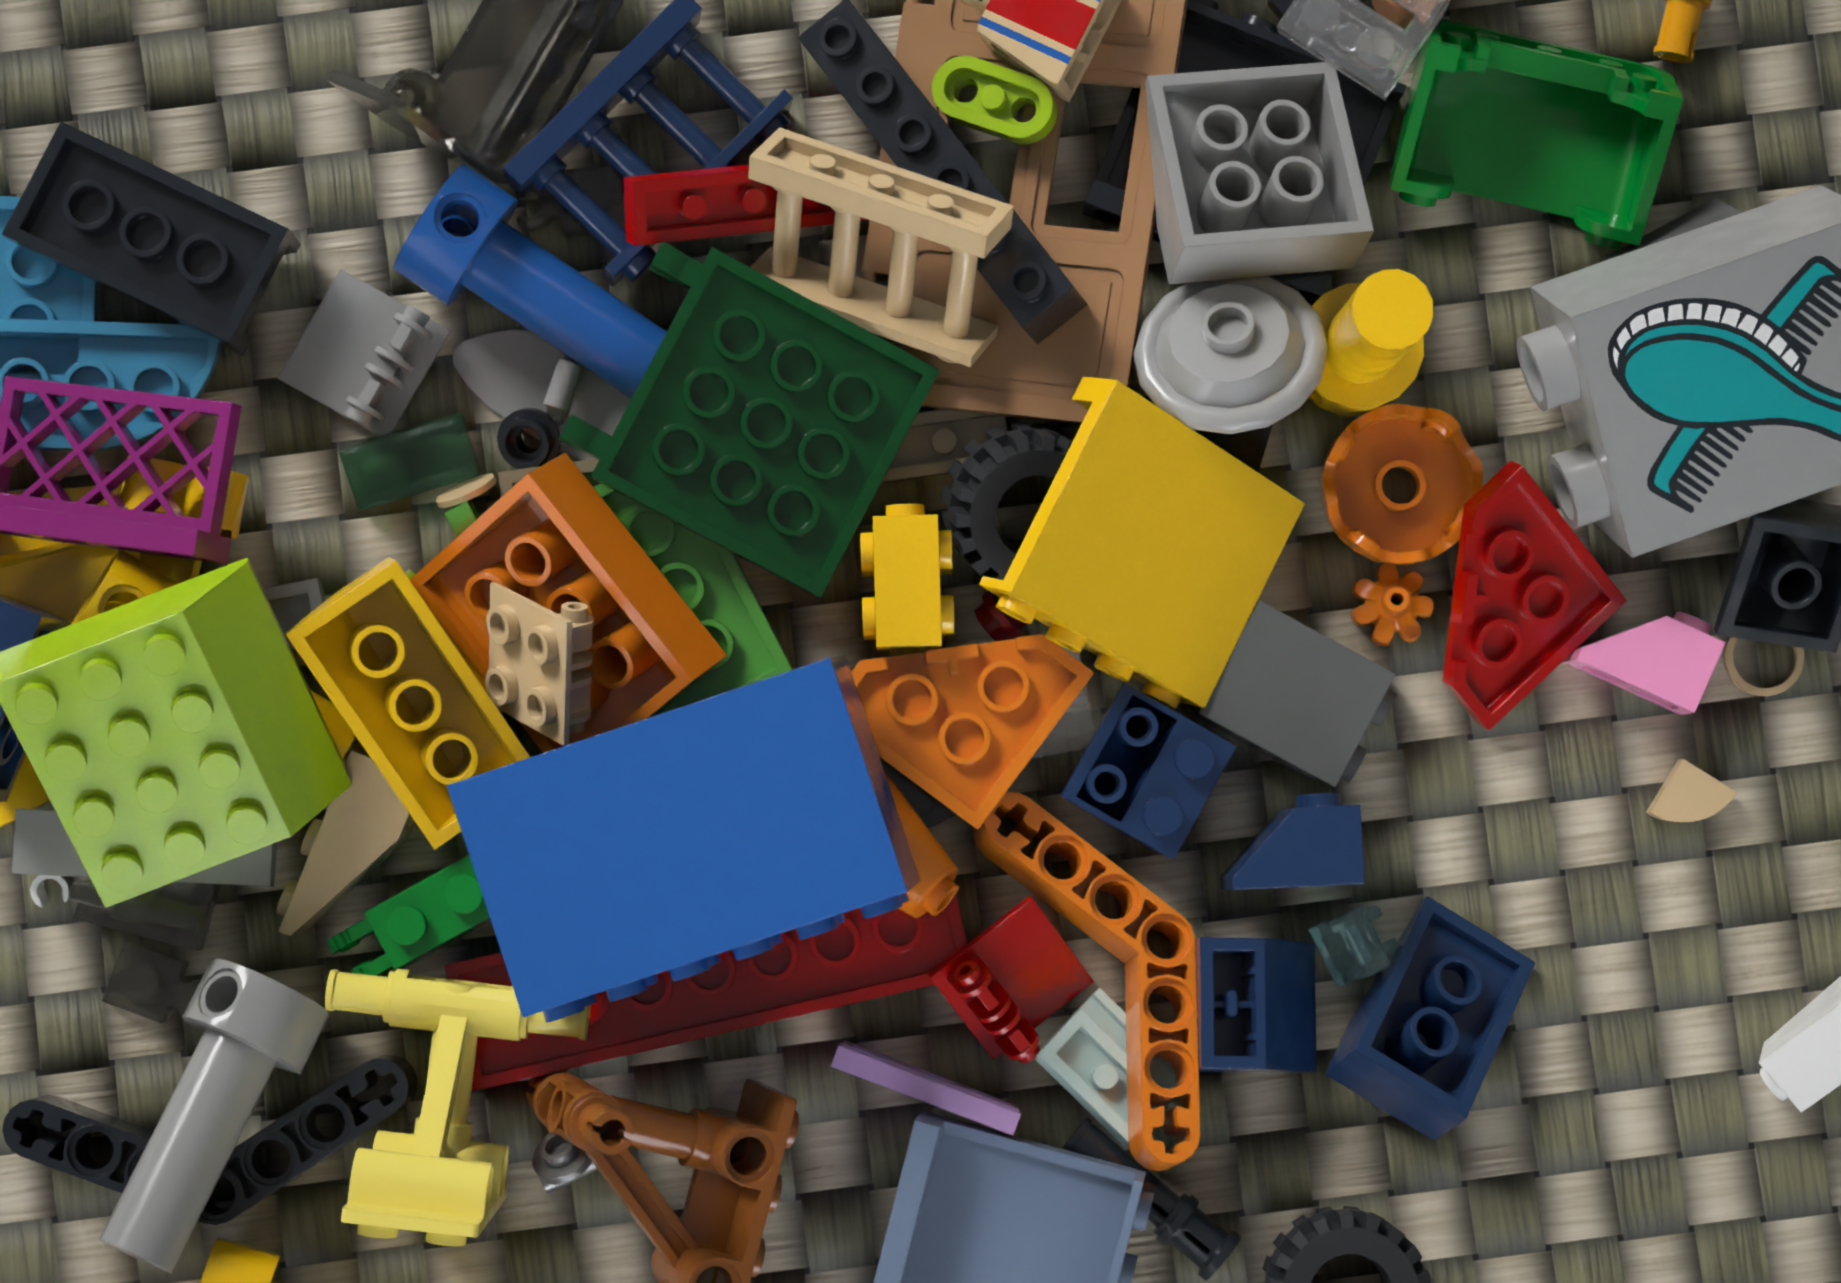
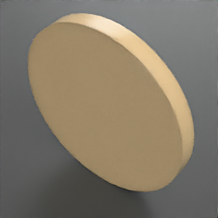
M491 473L470 478L444 491L436 498V503L439 508H447L464 503L492 488L497 480L494 474Z

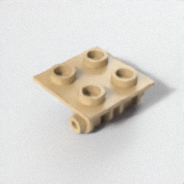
M497 582L490 583V609L486 617L489 632V670L486 673L485 685L488 696L500 711L563 746L569 745L570 733L582 732L585 722L591 719L590 683L592 682V672L585 668L592 665L593 654L585 649L592 648L594 617L588 614V606L584 603H563L561 605V613L557 614Z

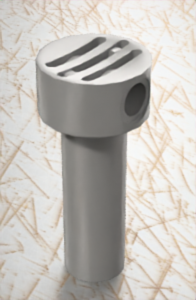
M212 958L182 1016L185 1022L202 1032L203 1035L99 1238L100 1241L169 1273L173 1272L274 1068L301 1074L330 1016L325 1008L300 992L259 972L234 962Z

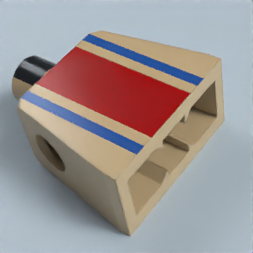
M1122 0L960 1L984 12L978 22L977 33L988 48L1023 73L1041 80L1050 92L1062 100L1070 102Z

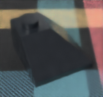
M1798 499L1750 516L1713 629L1717 635L1833 653L1837 652L1841 641L1840 505Z

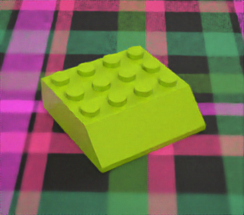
M248 557L0 652V704L105 908L292 837L352 786V778Z

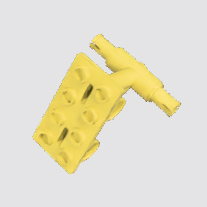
M397 968L396 971H390L388 977L339 972V970L335 969L330 970L325 994L326 1011L340 1010L383 1016V1022L389 1023L391 1027L432 1031L426 1090L420 1117L415 1119L414 1134L378 1130L374 1139L373 1149H357L351 1170L348 1201L342 1207L341 1222L358 1224L357 1234L372 1238H397L399 1229L426 1232V1242L442 1246H465L467 1237H478L507 1198L508 1185L506 1184L509 1146L472 1141L474 1124L468 1121L477 1039L478 1037L520 1041L521 1038L527 1039L529 1033L586 1040L591 1005L584 1007L585 1010L546 1023L543 1011L526 1017L522 1016L513 986L412 975L411 970Z

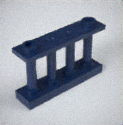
M673 0L503 167L504 181L521 198L533 187L540 193L547 190L615 256L605 267L604 279L612 287L624 276L631 282L639 278L650 267L656 255L652 248L656 244L634 246L626 242L625 230L564 172L567 165L562 159L580 143L584 148L592 146L623 177L656 174L609 128L612 121L606 115L623 98L629 104L636 101L704 169L735 166L757 143L762 145L779 127L787 130L791 124V121L785 115L790 110L793 97L785 89L766 106L698 40L701 33L695 27L700 22L702 7L694 0ZM667 55L673 60L682 58L748 123L723 150L654 84L656 76L651 71Z

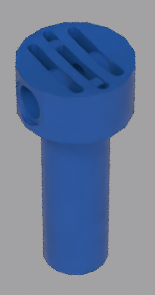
M463 163L446 180L418 219L395 260L394 270L447 306L466 287L632 399L667 331L510 226L508 222L517 207L518 200ZM449 233H456L463 237H456Z

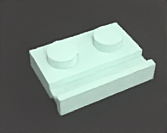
M1099 988L1088 997L1086 1002L1043 1045L1036 1054L1035 1060L1125 1148L1129 1146L1126 1013ZM1152 1058L1149 1067L1152 1079L1163 1088H1172L1175 1083L1173 1067L1162 1058ZM1150 1105L1152 1109L1159 1107Z

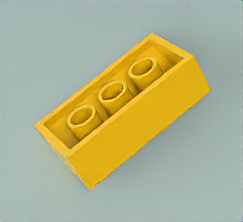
M389 557L334 593L285 633L434 850L461 832L447 785L530 758L396 560Z

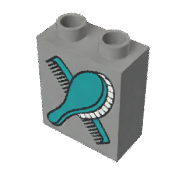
M1820 185L1530 287L1541 329L1517 338V354L1526 385L1537 406L1542 411L1561 406L1571 448L1550 455L1547 460V466L1558 505L1572 528L1576 529L1594 523L1633 558L1841 485L1840 194Z

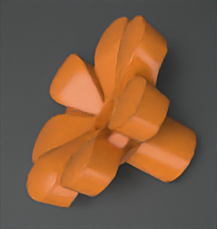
M1383 563L1376 567V582L1360 578L1354 583L1352 594L1359 600L1364 601V604L1351 611V619L1354 625L1360 628L1370 624L1374 625L1371 634V640L1374 644L1382 647L1388 646L1393 639L1394 632H1398L1400 637L1407 643L1413 642L1420 637L1421 627L1416 618L1432 616L1434 602L1430 597L1418 595V591L1424 584V579L1419 573L1409 571L1400 578L1394 565ZM1391 598H1396L1399 605H1394L1391 602Z

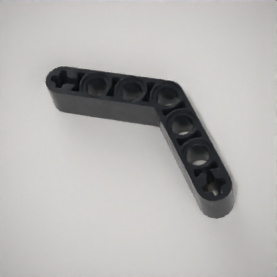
M383 1055L367 1061L236 1146L221 1174L234 1186V1203L230 1209H222L215 1206L209 1199L198 1221L204 1224L218 1225L240 1216L405 1108L413 1100L417 1091V1075L414 1068L406 1059L396 1055ZM375 1071L380 1076L392 1073L396 1077L398 1083L391 1089L394 1100L388 1095H383L361 1107L355 1096L364 1093L378 1082ZM347 1086L350 1088V1093L346 1091ZM44 1095L16 1104L4 1118L2 1130L6 1144L11 1151L21 1157L123 1193L154 1132L52 1095ZM322 1104L336 1106L344 1116L345 1127L338 1138L324 1136L317 1128L315 1123L316 1113ZM44 1113L42 1124L45 1127L58 1132L74 1129L68 1137L51 1134L36 1139L38 1128L29 1124L30 1117ZM364 1114L369 1117L367 1121H365ZM95 1131L107 1135L113 1144V1157L107 1165L95 1162L89 1155L87 1148L88 1140ZM268 1140H277L288 1149L290 1164L284 1173L270 1171L262 1161V1149Z

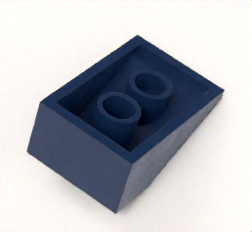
M1429 896L1425 897L1350 1020L1325 1075L1435 1141L1467 1118L1536 962Z

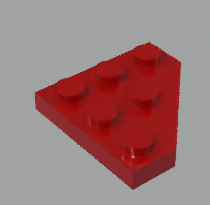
M1511 460L1464 504L1442 679L1476 723L1488 731L1627 601L1526 469Z

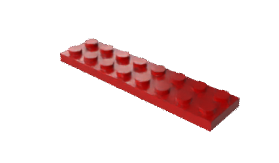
M957 895L936 916H932L927 911L922 916L915 918L900 909H895L864 919L861 908L845 912L846 921L838 924L839 927L803 940H800L797 929L781 933L784 941L774 945V949L736 961L733 949L719 953L721 962L712 965L711 969L691 977L672 981L670 972L667 970L658 973L659 982L647 986V990L613 1002H609L606 991L595 994L597 1002L591 1004L586 1040L529 1033L527 1039L521 1038L520 1041L478 1037L472 1091L935 985L928 974L968 944ZM501 952L444 965L447 979L512 986Z

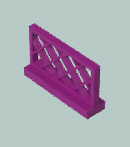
M5 376L0 403V534L114 550L122 549L129 552L227 565L231 539L220 536L242 406L232 402ZM25 393L39 395L51 413L29 433L20 421ZM57 397L68 398V400L61 405ZM93 401L96 402L107 421L84 440L70 418L87 403ZM113 404L125 406L121 410L117 411ZM146 408H152L164 428L140 447L127 424ZM170 411H178L182 413L176 418H174ZM203 415L218 416L214 442L200 454H197L184 431ZM60 427L74 450L50 468L37 446ZM116 434L130 457L107 476L93 453ZM174 441L188 464L163 483L149 460ZM27 456L40 478L21 495L9 494L8 488L12 467ZM83 463L96 486L77 502H72L60 481ZM139 470L153 493L134 509H128L116 488ZM195 477H197L205 489L201 518L185 516L172 497ZM48 491L53 499L41 498ZM105 498L110 506L97 504ZM162 505L167 514L154 511Z

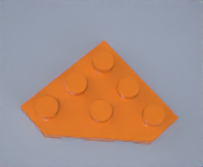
M1043 634L928 650L893 657L860 660L852 670L854 682L879 757L977 830L1094 674L1092 670L1057 644L1047 639Z

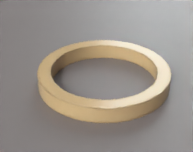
M1728 637L1723 651L1724 667L1731 681L1742 691L1755 696H1772L1786 691L1798 680L1804 666V648L1792 646L1794 651L1793 668L1782 683L1771 688H1759L1747 683L1737 672L1733 653L1739 638Z

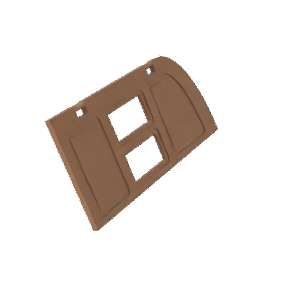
M906 0L903 4L895 58L948 126L950 125V120L937 107L932 96L933 78L940 66L946 61L957 56H972L1023 73L988 48L977 33L978 22L984 13L983 11L969 6L960 0H935L934 5L921 4L922 0ZM1122 0L1080 83L1141 88L1119 232L1046 225L1065 100L1052 93L1058 111L1053 129L1038 142L1018 145L1010 205L1014 206L1015 212L1088 305L1037 345L1020 326L979 271L976 270L971 316L998 325L997 337L971 367L959 363L945 362L936 355L876 335L940 370L921 407L1081 425L1088 410L1073 401L1072 397L1083 376L1118 380L1130 388L1134 365L1133 354L1138 338L1156 218L1145 82L1147 76L1177 74L1188 0ZM1030 104L1024 106L1022 122H1027L1034 117L1036 106ZM881 146L879 161L896 166ZM869 220L862 264V278L877 283L878 276L889 277L893 230L889 226ZM919 237L913 296L946 307L952 250L948 246Z

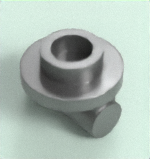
M553 1133L548 1134L538 1144L532 1157L533 1169L547 1194L598 1170L584 1150L576 1147L558 1134Z

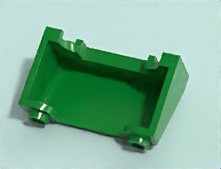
M1436 18L1427 19L1419 45L1390 176V190L1399 191L1400 199L1424 207L1435 206L1437 199L1450 198L1452 191L1573 218L1574 223L1585 231L1584 239L1600 247L1619 249L1622 242L1640 246L1684 98L1674 77L1670 73L1650 65L1461 22Z

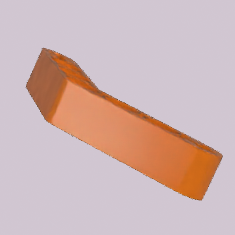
M1006 792L978 830L973 827V839L976 847L985 857L1125 964L1129 1148L1136 1162L1144 1168L1154 1171L1170 1169L1191 1157L1197 1149L1200 1139L1195 934L1192 926L1179 912L1032 799L1019 792ZM1006 816L1016 823L1012 833L1007 837L997 831L1001 821ZM1037 836L1042 841L1027 857L1022 851L1030 843V840ZM1052 852L1064 856L1071 868L1070 878L1064 880L1051 876L1044 865V854ZM1096 892H1109L1119 900L1121 905V917L1119 919H1109L1098 911L1095 904ZM1148 931H1159L1168 937L1172 945L1170 959L1159 958L1149 950L1147 945ZM1150 994L1163 995L1170 1001L1174 1011L1171 1023L1159 1022L1152 1016L1148 1007ZM1152 1058H1162L1171 1064L1175 1072V1083L1172 1088H1163L1154 1082L1149 1070ZM1171 1102L1176 1104V1107L1165 1113L1164 1106H1161ZM1150 1105L1159 1107L1152 1109ZM1162 1126L1164 1134L1174 1136L1176 1142L1174 1146L1166 1150L1164 1142L1153 1140L1152 1132Z

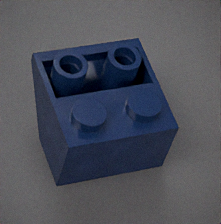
M1122 683L1060 796L1157 854L1175 859L1237 746L1132 686Z
M1200 937L1195 939L1199 1072H1317L1315 943L1269 938Z

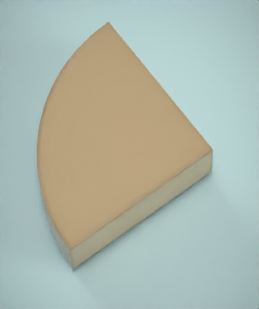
M1678 759L1647 809L1646 814L1667 822L1700 821L1724 809L1738 792L1685 759Z

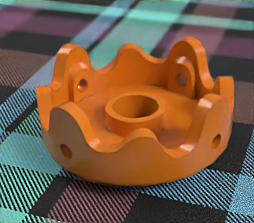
M1399 403L1387 404L1367 412L1351 422L1332 442L1324 458L1320 475L1321 504L1327 521L1334 532L1354 552L1372 561L1390 565L1416 564L1440 555L1460 540L1464 504L1482 488L1484 474L1480 459L1470 447L1461 431V425L1453 416L1434 408ZM1401 468L1408 471L1414 477L1416 493L1410 502L1398 504L1390 501L1385 496L1382 489V480L1388 470Z

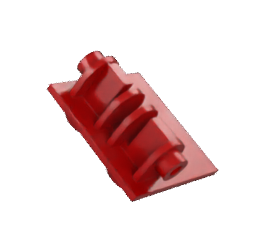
M1031 895L928 974L929 978L993 1060L1005 1053L1009 1059L1018 1060L1020 1063L1032 1061L1040 1051V1046L1038 1045L1039 1034L1035 1028L1094 982Z

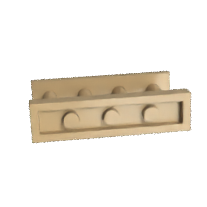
M780 127L750 155L748 179L772 186L777 191L773 247H769L750 268L873 334L936 355L945 362L959 363L971 367L997 337L998 325L972 317L971 310L978 257L984 259L1011 229L1013 205ZM803 197L830 206L835 211L830 267L798 256ZM861 217L889 226L893 230L888 287L855 276ZM919 237L948 246L952 250L946 307L913 296Z

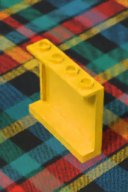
M1083 376L1072 400L1087 409L1088 412L1004 580L983 576L979 585L1000 597L996 607L1003 613L1027 624H1032L1035 618L1049 627L1045 637L1050 641L1075 653H1081L1084 648L1096 655L1097 658L1093 665L1105 674L1124 682H1129L1130 678L1133 677L1145 685L1142 693L1174 711L1179 702L1205 709L1305 503L1120 381Z

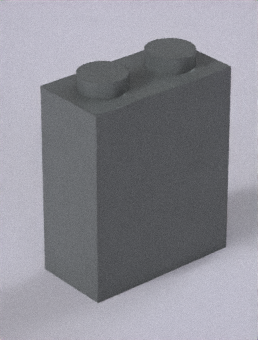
M1259 600L1205 709L1198 707L1194 717L1327 789L1335 788L1340 779L1349 783L1359 769L1367 749L1358 744L1369 723L1371 722L1379 727L1390 711L1397 693L1390 690L1389 686L1396 674Z

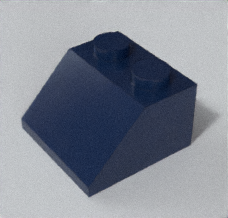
M1342 793L1296 796V808L1279 810L1220 876L1221 889L1247 890L1365 884L1360 805H1343Z

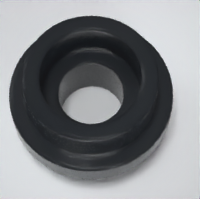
M522 408L508 415L501 423L497 435L498 448L505 461L516 469L539 467L558 456L561 448V441L558 440L560 430L556 422L547 413L535 408ZM530 428L538 433L540 437L538 449H531L523 443V429Z

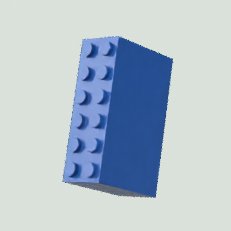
M846 655L829 657L447 785L522 1016L526 1017L543 1011L546 1023L585 1010L584 1007L597 1002L595 994L606 991L609 1002L643 992L648 989L647 986L659 982L658 973L667 970L670 972L672 981L705 972L711 969L712 965L721 962L719 953L733 949L736 961L774 949V945L784 941L781 933L797 929L800 940L838 928V924L846 921L845 912L861 908L864 919L898 909L903 906L902 903L909 901L907 892L920 882Z

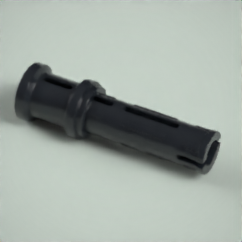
M1087 1117L1061 1149L1145 1171L1146 1175L1142 1190L1154 1193L1148 1221L1156 1226L1153 1230V1233L1157 1236L1156 1240L1162 1245L1171 1243L1199 1267L1198 1275L1207 1281L1229 1257L1242 1236L1235 1230L1227 1233L1198 1208L1199 1200L1192 1194L1188 1196L1184 1193L1179 1197L1150 1171L1137 1163L1134 1157L1129 1155L1092 1124V1121Z

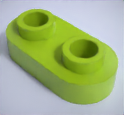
M957 56L942 64L932 81L934 102L949 120L1017 144H1032L1046 137L1056 123L1058 111L1055 98L1047 86L1033 76L976 57ZM968 85L978 87V93L972 101L967 103L959 102V93L964 87ZM1028 104L1036 106V113L1031 120L1027 122L1016 121L1017 112L1022 106Z

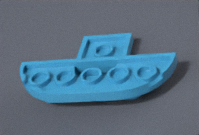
M0 196V403L5 376L199 399L216 368L222 341L186 324L97 322L98 283L5 238L2 233L21 197ZM25 393L20 421L29 433L51 413L39 395ZM57 397L61 405L68 400V398ZM93 401L87 403L70 418L84 440L107 421L96 402ZM113 404L117 411L121 410L125 406ZM146 408L127 424L138 444L153 438L164 428L152 408ZM170 411L174 418H176L182 413L178 411ZM60 427L37 446L39 450L43 451L74 450ZM115 434L95 452L111 451L125 447Z

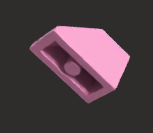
M1676 612L1674 618L1664 616L1579 647L1566 658L1564 663L1676 714L1684 715L1695 713L1726 642L1709 635L1712 629L1709 623L1695 616Z

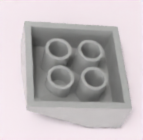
M1334 62L1147 76L1145 85L1156 222L1169 284L1352 269L1356 267L1374 229Z

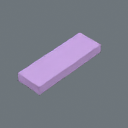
M846 1040L839 1043L831 1064L833 1068L1014 1135L1021 1116L1018 1106Z

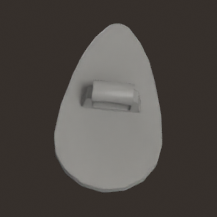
M514 329L486 333L463 341L453 352L454 367L467 386L490 409L504 419L516 410L535 408L552 417L560 430V434L569 417L573 414L612 436L616 429L615 424L619 423L631 401L629 397L529 330ZM523 429L524 432L540 440L538 433L533 429ZM561 442L560 452H566L567 455L579 460L595 459Z

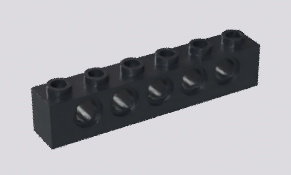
M842 0L797 37L897 167L1009 204L850 0ZM1013 210L1011 229L984 259L978 257L977 270L1020 326L1038 345L1088 304L1015 210Z

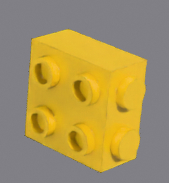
M924 504L887 505L886 516H873V532L860 533L862 577H874L875 597H862L864 641L876 640L877 655L913 654L941 649L942 638H953L954 634L953 595H940V575L952 574L951 530H939L938 514L925 515Z

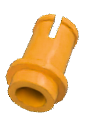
M1663 0L1666 2L1653 55L1671 62L1691 63L1694 59L1693 52L1703 10L1711 8L1712 0Z

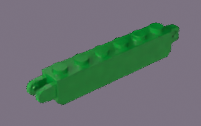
M470 855L364 912L365 919L328 939L326 943L332 954L337 952L343 953L360 944L362 939L375 933L385 954L373 961L368 960L352 969L351 973L380 976L393 968L394 970L406 968L489 923L491 919Z

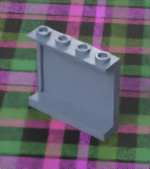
M921 1111L914 1121L873 1283H1132L1138 1256L1126 1253L1132 1228L1145 1231L1154 1193L1142 1190L1146 1175L1145 1171Z

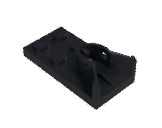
M62 121L58 125L2 233L5 238L19 246L224 342L234 353L244 356L248 349V345L242 335L283 255L297 253L301 245L288 228Z

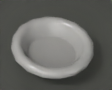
M1268 276L1186 283L1163 296L1141 323L1133 357L1140 387L1156 406L1193 430L1235 434L1269 427L1300 409L1321 382L1328 353V344L1320 315L1299 291Z

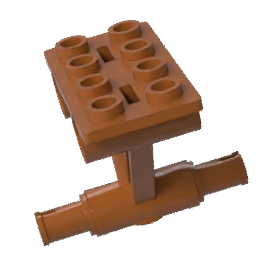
M550 1073L533 1077L529 1080L528 1085L534 1087L535 1091H526V1098L528 1104L534 1109L536 1117L547 1127L549 1133L558 1134L585 1151L655 1246L652 1254L651 1268L654 1277L659 1283H750L751 1277H756L759 1274L765 1257V1241L762 1235L768 1213H772L776 1209L782 1193V1177L779 1174L785 1149H789L793 1145L798 1132L799 1114L795 1110L797 1105L795 1098L760 1081L747 1079L737 1112L722 1108H707L704 1110L693 1108L689 1113L609 1095L570 1073ZM628 1147L678 1158L681 1166L694 1168L681 1220L628 1150Z

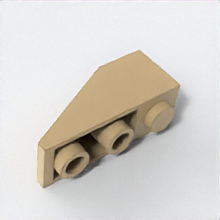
M351 750L347 761L343 760L352 778V786L329 804L323 821L315 818L306 832L300 853L308 858L299 881L291 878L282 892L276 913L284 918L278 932L289 936L302 935L409 839L415 821L370 756L365 753Z

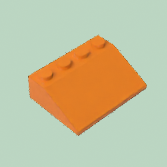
M566 452L526 474L410 579L435 618L484 679L489 670V632L486 617L490 609V583L497 582L557 614L561 613V605L566 602H581L588 606V614L594 617L592 648L585 649L593 654L592 665L585 668L592 672V682L590 683L591 719L585 722L582 732L570 733L569 744L652 717L727 656ZM518 721L543 753L563 747L558 742Z

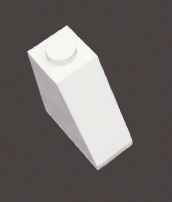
M1841 976L1763 1044L1759 1064L1762 1066L1760 1075L1764 1083L1780 1100L1784 1101L1789 1098L1801 1113L1841 1085Z

